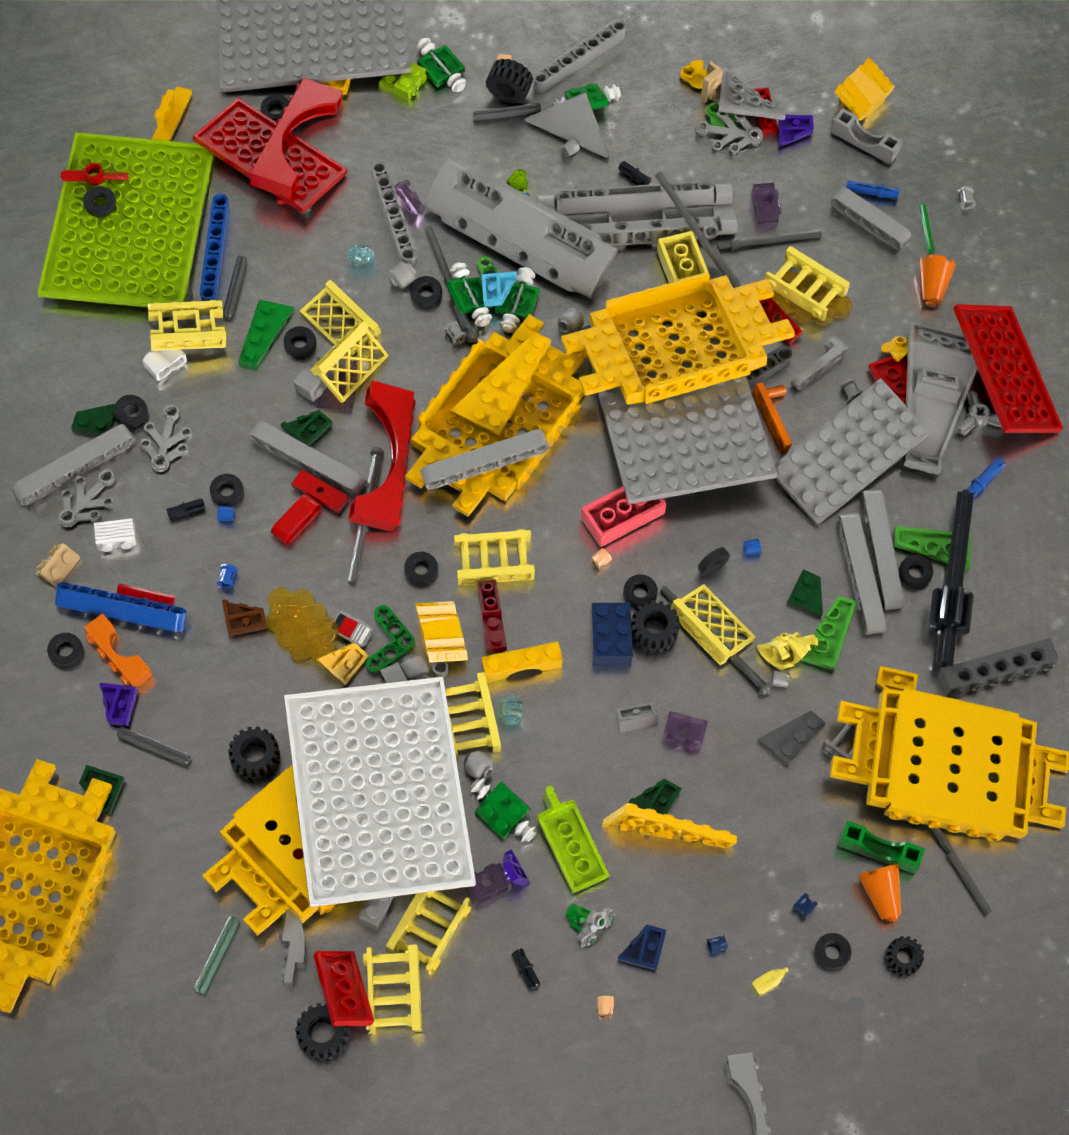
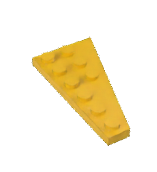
M534 332L458 402L450 412L500 436L551 344V339Z
M632 803L625 804L604 818L602 827L609 828V825H617L623 831L639 829L638 831L641 834L672 839L673 835L681 836L683 841L702 840V843L705 845L729 848L737 842V836L730 834L727 830H714L709 825H697L688 819L679 820L674 815H662L657 813L656 810L641 809Z

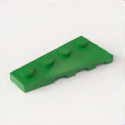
M259 299L238 360L239 364L254 368L258 367L268 352L269 346L276 340L277 334L281 328H284L287 319L295 311L294 307Z

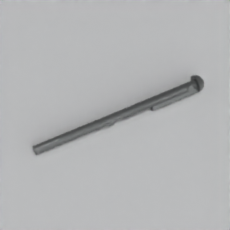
M658 172L655 175L721 274L723 276L727 275L733 288L740 287V281L718 249H713L696 225V220L691 217L662 172Z
M427 226L425 230L443 272V278L448 283L453 278L432 226ZM455 304L453 308L463 332L467 334L465 336L466 341L469 343L476 342L479 337L478 332L473 331L467 313L460 314Z
M374 447L370 451L373 457L365 494L378 488L384 451L380 447ZM359 524L348 579L350 584L356 583L367 527Z
M666 586L661 588L660 591L672 603L678 598ZM736 654L729 657L760 689L759 694L764 696L770 694L772 691L770 682L766 684Z
M908 776V780L911 783L914 779ZM931 828L946 851V856L957 869L985 916L992 913L993 911L940 828Z

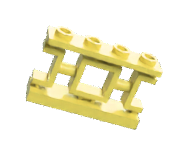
M221 300L157 302L148 304L149 321H158L159 330H150L151 351L226 347L225 327H215V318H223ZM199 315H210V319L200 320ZM173 316V321H162V317ZM195 319L196 328L178 329L177 320ZM201 327H211V331L201 332ZM174 328V333H163V329Z

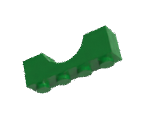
M848 820L838 843L839 847L888 865L898 864L899 869L913 874L918 870L925 848L908 842L897 843L881 839L873 835L867 827Z

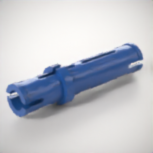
M847 180L846 188L852 192L878 196V198L887 197L898 200L900 188L886 187L884 184L873 185Z
M996 457L978 478L972 480L971 485L966 490H969V493H974V497L979 492L984 491L989 481L1006 465L1003 462L1004 460Z

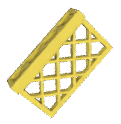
M329 280L325 284L326 287L300 310V313L333 345L340 339H333L332 331H342V338L345 335V331H349L352 328L345 327V319H354L355 324L366 321L369 325L367 329L376 338L382 333L379 325L332 280ZM328 294L331 297V303L321 304V299ZM330 307V315H320L321 308ZM333 307H341L343 315H333ZM310 308H318L317 315L310 316L306 312ZM320 319H330L329 327H321ZM333 319H342V327H332ZM367 337L362 338V345H365L368 342ZM353 347L350 350V357L357 352V348Z
M366 321L355 324L310 369L314 376L318 375L340 403H343L389 356L367 329L369 325ZM363 335L368 338V346L362 345ZM351 347L357 348V357H350ZM362 348L369 349V359L362 358ZM373 350H377L381 354L378 360L373 359ZM340 359H346V369L339 368ZM350 360L357 361V370H350ZM362 361L369 362L368 371H362ZM329 370L334 371V381L329 380L325 375ZM339 372H346V382L339 381ZM350 373H357L356 383H350ZM339 385H346V393L343 396L339 392Z
M705 584L682 599L677 598L671 605L670 609H675L676 616H679L680 625L720 666L726 663L729 657L752 643L756 638ZM703 592L708 597V600L698 599V594ZM684 603H694V609L688 608ZM698 604L708 605V611L698 610ZM711 606L718 607L721 610V614L711 612ZM698 615L707 616V622H702ZM711 617L721 619V625L711 623ZM724 619L731 620L734 623V627L725 626ZM711 628L720 630V636L714 635L711 632ZM724 631L734 632V638L724 637ZM737 633L744 634L748 639H737ZM724 642L734 643V648L729 650L724 645Z

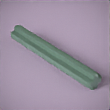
M233 916L228 918L194 987L196 992L200 994L206 992L239 925V919Z

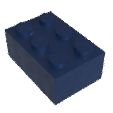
M630 602L592 603L590 611L592 666L631 665L633 649Z

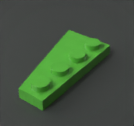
M895 526L893 546L948 564L952 531ZM971 533L969 534L965 570L970 569Z
M841 596L836 598L814 632L818 640V646L811 644V650H808L800 661L832 671L835 670L857 601Z

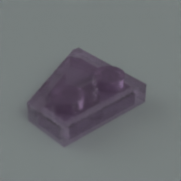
M407 179L398 182L394 186L396 194L406 201L409 211L416 215L424 211L425 207L415 191L412 192L408 187L411 184L410 181Z

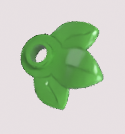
M711 103L706 108V115L711 119V125L725 127L726 124L723 120L717 117L719 103ZM720 112L719 114L724 116L725 112ZM728 113V116L736 125L738 122L735 121L734 114Z

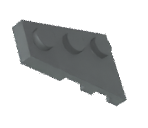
M810 710L758 738L757 741L786 766H789L820 732L826 722Z

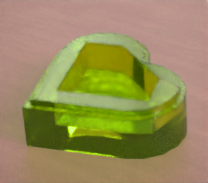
M523 169L515 170L507 179L506 184L518 191L527 190L528 180L526 179V171Z

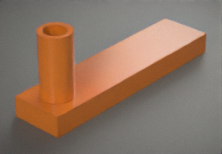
M763 382L758 383L752 392L753 398L780 454H786L792 442L771 400L772 398L785 396L786 388L784 385L766 388Z

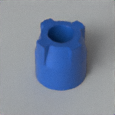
M218 506V521L234 520L235 508Z
M759 539L743 541L746 556L761 553Z

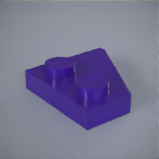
M786 115L785 120L778 119L779 146L813 134V115Z
M100 683L107 722L113 725L128 726L138 689L132 686Z
M510 849L505 852L502 865L505 869L503 873L506 879L523 887L529 884L530 881L513 850Z

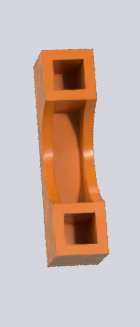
M103 613L84 627L86 632L84 637L90 645L93 643L96 645L97 653L102 659L107 658L109 667L114 673L118 671L121 675L119 678L125 686L129 685L137 688L152 677L150 668L139 655L126 657L117 654L113 650V641L117 633L115 627Z

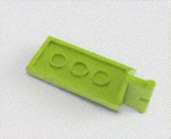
M551 785L547 786L542 800L545 802L548 810L537 815L536 818L572 894H575L609 878L610 875L574 799L560 803L554 787Z

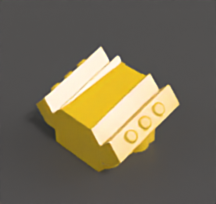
M867 58L863 65L860 64L857 70L845 79L843 84L838 85L834 93L839 97L842 106L855 114L858 120H866L884 103L885 98L890 95L895 86L871 58Z
M454 602L415 603L426 660H429V662L468 660Z

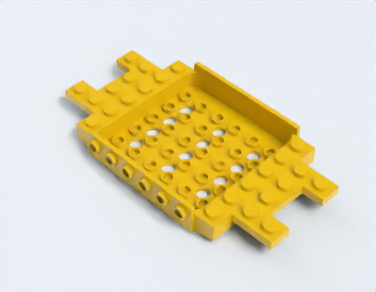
M709 273L607 300L606 309L590 313L592 328L561 336V342L567 354L585 350L595 373L579 377V383L585 396L619 387L628 405L641 402L648 404L750 375V371L766 365L767 354L763 348L764 345L792 338L795 332L788 319L770 323L759 302L774 296V291L767 279L733 288L727 275L710 280ZM704 312L707 316L700 318L697 316V313ZM666 321H669L673 325L667 328L662 324ZM710 325L713 327V330L706 331L703 327ZM631 331L638 332V336L632 337L629 336L628 333ZM671 335H677L679 339L677 341L670 340L669 337ZM718 339L720 343L714 345L710 343V340ZM638 344H641L645 348L641 351H638L634 347ZM679 348H682L686 352L682 355H679L675 351ZM719 352H723L727 356L721 359L717 357L716 354ZM648 358L651 360V363L644 364L641 363V360ZM684 362H690L692 364V367L685 368L682 366V364ZM649 372H655L657 373V377L650 378L647 376V374Z
M529 314L510 340L493 332L485 344L482 340L474 344L470 349V354L461 360L459 368L451 373L449 381L440 387L436 398L433 397L430 400L426 411H422L418 416L419 429L411 438V446L423 454L405 476L406 480L422 488L424 481L420 470L426 465L518 436L517 432L521 429L527 432L537 429L543 430L549 444V449L545 453L448 484L461 492L453 503V508L467 517L470 516L487 491L506 501L514 490L519 491L522 485L527 482L531 473L549 452L550 447L558 440L561 432L569 425L573 416L579 411L581 407L579 403L584 396V392L579 380L573 376L588 357L585 350L565 354L549 345L523 395L526 393L531 394L532 400L524 401L521 397L509 419L512 422V426L504 428L501 435L498 436L452 414L450 410L534 332L539 334L544 328V322ZM544 402L548 405V408L540 410L537 405ZM457 429L461 432V435L453 437L450 435V432ZM470 438L475 439L476 444L468 446L466 440Z
M884 688L879 694L878 709L840 701L837 722L856 726L852 760L833 756L829 777L868 785L866 804L885 808L883 815L889 816L890 819L908 820L911 824L922 823L934 829L944 828L951 833H967L970 837H985L988 841L993 842L1001 840L1005 835L1022 839L1027 835L1028 821L1061 829L1065 827L1066 807L1047 803L1050 769L1067 773L1069 771V752L1035 744L1037 722L1021 718L1019 713L904 688L902 691ZM915 719H922L925 722V727L918 728L915 725ZM955 727L963 730L964 734L962 737H957L954 734L953 729ZM993 736L1001 738L1002 744L1000 746L993 744ZM914 737L922 739L923 745L921 747L913 744L912 740ZM952 746L960 747L961 755H954L951 751ZM990 755H998L1000 758V763H992L990 760ZM911 756H918L921 760V764H912L910 760ZM951 764H956L959 767L960 772L958 774H953L950 771L949 766ZM989 773H995L998 776L997 783L989 780ZM915 774L919 779L918 784L910 783L908 776ZM948 783L956 784L958 791L956 793L950 792L947 788ZM987 792H994L997 796L996 801H989L986 797Z
M36 759L20 795L0 789V873L4 874V879L0 882V917L5 918L4 926L0 927V1011L11 1014L27 976L49 984L57 967H62L69 954L73 940H75L81 922L86 916L88 906L94 898L96 888L102 880L104 870L111 859L112 852L110 847L116 834L114 827L97 822L112 789L111 784L92 778L84 796L49 784L56 766ZM15 835L20 836V844L12 846L10 844L11 837ZM32 842H38L40 848L36 852H30L28 850L29 845ZM52 848L59 851L58 856L54 859L47 857V852ZM70 855L77 856V862L74 865L66 864V858ZM15 879L23 881L22 887L18 890H14L11 887V883ZM33 886H40L42 891L40 895L32 896L30 894L31 888ZM54 892H58L61 895L60 900L56 903L49 901V896ZM18 923L23 924L25 927L21 934L13 933V927ZM36 930H41L44 933L40 941L32 939V934Z
M293 765L284 770L276 779L233 814V820L220 831V837L232 851L202 875V878L215 892L219 891L230 880H233L258 906L243 919L244 923L257 936L288 909L303 924L316 911L322 915L324 912L329 913L336 906V904L310 907L304 857L299 860L293 857L295 850H303ZM275 821L277 828L269 831L265 827L266 823ZM283 835H288L291 838V842L288 845H282L279 842V838Z

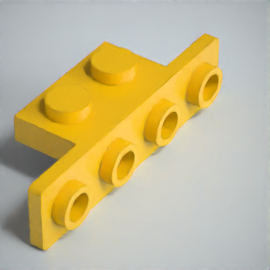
M177 86L175 90L168 89L166 94L162 96L161 105L154 114L158 127L152 140L171 141L193 94L192 90Z

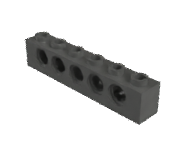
M1048 638L954 664L953 666L943 667L938 676L946 696L952 694L953 696H958L966 690L976 691L984 685L994 686L1002 680L1012 681L1020 675L1030 676L1042 669L1048 671L1055 667L1059 657L1051 639ZM1031 656L1037 657L1039 661L1033 660ZM1013 661L1019 662L1021 666L1015 665ZM995 666L1001 667L1003 671L997 670ZM977 671L983 672L985 676L979 675ZM959 676L965 677L967 681H962Z

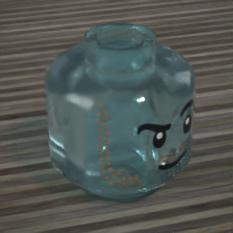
M355 243L352 249L349 248L347 259H350V263L354 267L368 268L369 265L373 264L375 252L372 251L369 245Z
M514 694L505 695L497 703L498 719L506 725L517 724L523 718L522 700L516 698Z

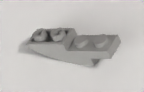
M288 909L282 914V919H285L284 927H280L279 939H282L283 945L289 946V948H285L284 960H287L286 968H282L281 980H284L285 987L294 988L297 968H305L306 941L302 922Z

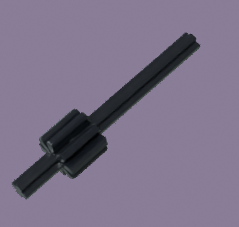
M969 490L957 492L946 585L943 586V589L935 588L932 593L928 628L931 631H938L939 641L936 664L941 665V667L954 665L957 637H959V634L967 635L970 632L974 595L972 592H964L965 588H963L974 493H969Z

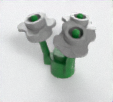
M573 903L568 907L565 917L570 920L569 925L580 932L577 938L581 942V948L586 945L590 946L596 940L595 932L597 929H607L615 920V914L610 907L608 909L602 908L598 912ZM587 918V924L590 927L582 929L578 923L582 924Z

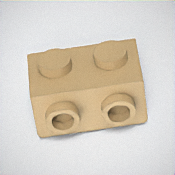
M712 61L708 63L707 74L703 80L700 100L705 104L709 100L715 99L720 92L723 75L722 69Z
M64 543L54 545L49 550L48 554L50 556L46 561L43 559L36 567L38 571L35 575L38 577L42 576L54 587L65 579L81 558Z

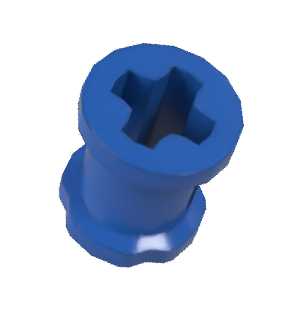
M222 564L220 567L222 570L220 578L217 579L216 584L222 588L231 589L234 584V575L238 569L230 564Z

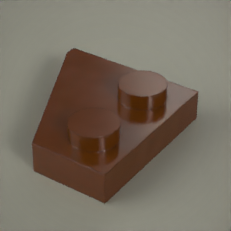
M226 599L222 600L229 636L267 629L263 608L250 607L243 603L235 604Z

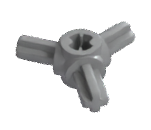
M973 390L968 392L966 398L970 406L968 409L969 414L966 416V420L957 427L959 433L966 435L974 427L978 428L986 426V424L1001 427L997 415L991 414L984 404H980L977 392Z

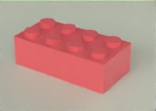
M621 487L582 507L581 519L601 548L665 514L666 502L662 498L628 505L624 487Z

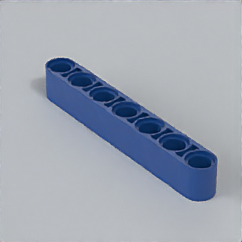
M216 194L212 199L200 284L201 301H218L230 214L229 201L225 194Z
M67 582L56 584L54 603L57 606L96 615L103 613L105 617L175 632L185 629L187 610L182 607Z

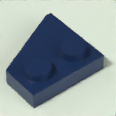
M646 925L619 955L618 961L656 971L666 929Z

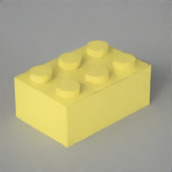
M692 231L658 239L657 254L669 283L709 273Z

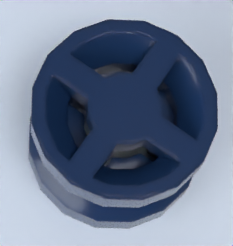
M804 893L792 908L799 910L802 913V917L807 918L817 907L818 903L812 901L809 895Z

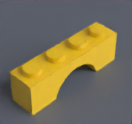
M557 641L482 657L481 666L483 672H485L487 683L505 680L511 674L526 669H539L544 672L562 668L563 658Z

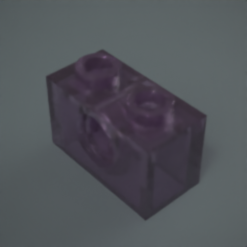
M774 182L753 184L751 197L757 224L778 222L779 215L782 214L781 204H778L779 192L778 189H775Z
M669 711L662 739L670 744L678 743L685 745V747L692 750L701 749L708 721ZM686 729L689 731V734L684 735L680 730Z
M501 862L496 865L491 863L479 873L474 872L476 885L465 887L474 907L511 890L512 883L506 879L503 873L505 870ZM488 879L492 884L486 887L481 882Z

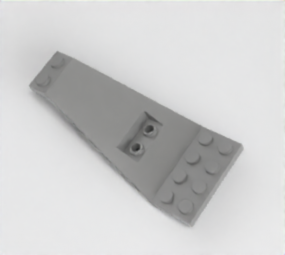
M911 322L909 325L906 406L927 428L930 435L904 455L903 466L925 471L929 474L940 475L942 457L978 369L964 335Z

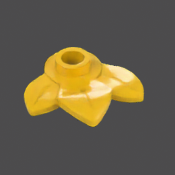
M694 60L689 65L684 66L680 71L681 79L689 82L694 88L702 89L703 80L707 74V70L703 68L704 61Z
M896 336L890 342L882 345L881 352L891 353L892 357L898 362L905 356H908V340L903 336Z

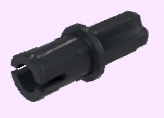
M625 161L621 162L618 167L621 172L630 177V180H635L641 185H649L652 180L651 177L642 173L639 168H634Z
M199 498L187 503L183 501L182 504L167 508L166 511L169 519L172 520L184 515L189 516L188 513L205 508L203 499Z
M520 948L514 951L511 955L519 968V974L523 975L528 987L535 989L540 986V982L533 970L534 965L530 964L524 949Z

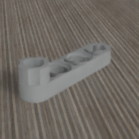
M837 336L831 337L825 344L824 348L828 350L825 354L792 379L791 384L797 390L803 388L848 352L849 348Z

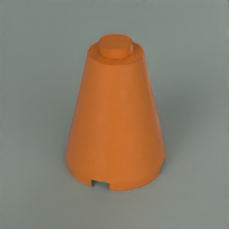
M926 255V259L920 258L922 298L926 306L936 307L941 304L955 269L956 262L953 259L950 262L946 256Z
M898 864L858 874L881 920L886 919V923L898 920V916L901 915Z

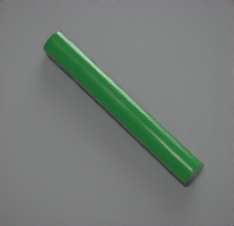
M925 204L919 206L923 229L928 252L932 253L935 251L927 207Z

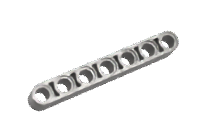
M620 18L614 19L536 71L533 75V90L539 94L545 93L624 40L627 26L625 20Z
M376 160L371 165L372 180L399 261L409 262L414 268L416 266V250L387 164L382 160Z
M259 421L248 435L249 439L258 446L354 498L359 496L368 483L367 479L361 474L264 421Z
M120 424L19 480L12 486L11 490L21 505L30 504L134 444L135 438L125 424Z
M537 429L426 465L420 470L426 488L432 490L540 455L548 451L549 444L543 430Z
M862 490L861 504L882 609H902L904 606L903 593L882 490Z
M859 513L838 515V526L864 633L866 635L886 632V621Z

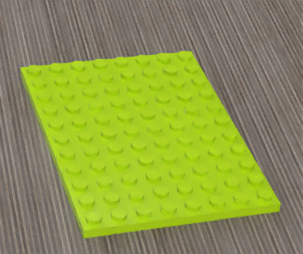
M75 132L66 170H84L88 164L98 163L101 165L103 172H127L129 178L125 180H104L98 186L89 185L87 182H63L38 287V297L148 307V304L157 302H185L214 154L199 144ZM93 173L90 176H95L99 173ZM103 186L109 188L116 197L114 211L104 217L90 215L83 204L86 192L94 187ZM99 197L94 199L93 204L95 206H103L107 200Z

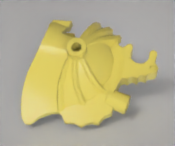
M798 632L792 635L782 633L780 636L772 639L770 643L757 644V649L769 664L779 670H784L787 667H793L795 663L799 662L808 650H811V644L818 646V640L814 634L801 637Z

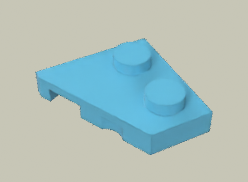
M516 271L482 274L484 307L503 305L517 279Z

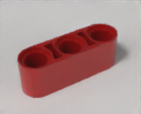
M307 493L303 494L273 525L271 534L284 544H289L319 513L322 505Z

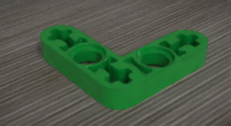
M380 605L375 609L374 617L392 642L367 659L366 669L371 675L380 674L379 670L396 663L415 648V639L393 611L385 605ZM380 612L386 613V617L389 620L388 623H386V619L383 616L380 617ZM392 625H397L400 627V631L391 633L389 628ZM402 635L406 642L410 641V646L403 645V640L400 638ZM388 650H393L396 652V656L394 658H387L385 653ZM372 662L378 663L377 669L371 666Z

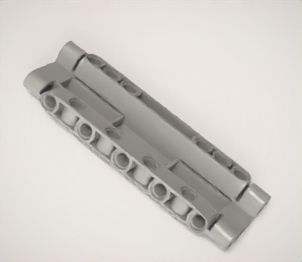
M448 158L443 164L424 203L426 209L441 216L442 222L516 263L531 268L536 274L565 290L577 291L590 299L596 295L606 267L614 260L618 252L616 247L602 241L601 237L590 229L475 167L468 168L452 158Z
M708 181L669 183L684 206L712 205L685 207L691 217L696 220V225L706 239H714L718 235L737 234V219L732 206L731 183L715 184L714 188L713 184ZM661 184L562 190L556 194V198H554V195L537 196L538 202L560 214L606 211V213L564 216L597 233L602 241L612 246L658 243V239L692 231L677 208L665 209L666 207L676 206Z

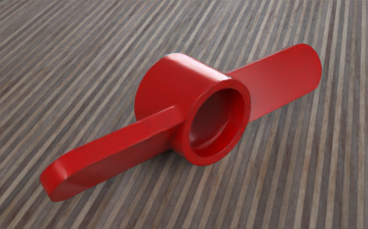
M90 163L84 170L62 171L60 177L65 182H87L89 185L98 186L104 180L128 179L129 174L127 172H103L101 165ZM93 173H99L95 176H90Z

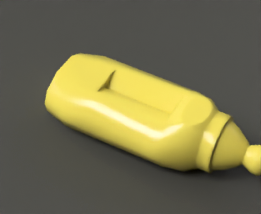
M787 967L770 970L752 982V986L758 994H763L778 985L785 972L789 970Z

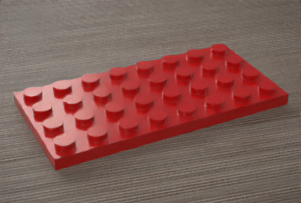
M237 98L193 135V141L251 179L249 171L251 167L256 165V158L259 154H262L265 142L268 143L270 133L276 129L277 122L240 98ZM290 132L283 143L282 151L288 165L298 174L297 188L291 199L273 194L301 213H304L347 174L348 169Z
M955 305L953 310L1004 433H1060L1064 428L1012 306Z

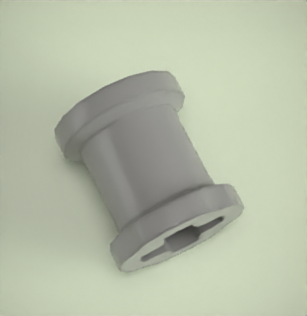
M970 186L961 187L957 191L961 199L960 208L964 210L972 209L976 205L972 195L974 191Z
M452 321L445 326L444 332L450 335L454 345H459L466 340L465 336L467 334L462 332L457 321Z
M855 378L847 379L840 385L841 389L845 390L849 402H852L863 393L858 389Z

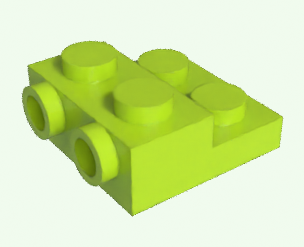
M411 62V73L384 75L379 82V87L409 101L412 96L417 94L418 87L426 82V69Z

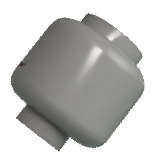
M401 261L390 269L391 277L389 280L394 287L398 285L400 288H405L415 280L416 271L409 262Z
M575 308L565 310L558 317V328L565 334L576 332L584 325L583 314Z
M413 653L402 659L403 662L400 664V667L408 681L426 679L425 674L429 672V668L422 655Z
M475 751L465 757L464 770L474 779L481 780L492 775L494 763L483 752Z

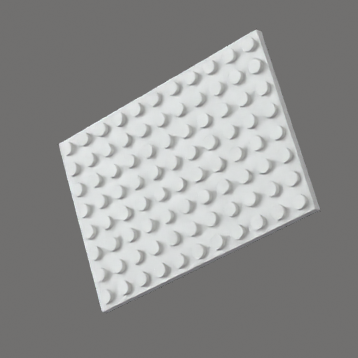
M443 677L284 695L310 907L476 885Z

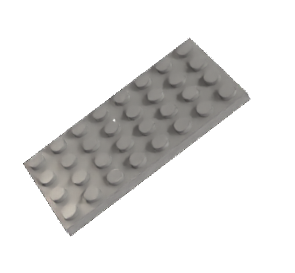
M880 378L774 465L777 471V478L775 479L818 527L929 436L930 432Z

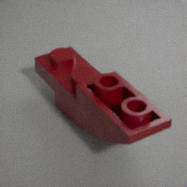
M496 580L477 582L487 652L507 651Z

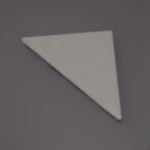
M725 67L722 69L723 75L718 112L785 120L786 113L777 110L776 106L769 100L761 98L757 91L744 85L743 81L736 75L732 76L728 73V69Z
M586 93L525 118L526 122L568 141L575 139L579 146L605 158L610 157Z

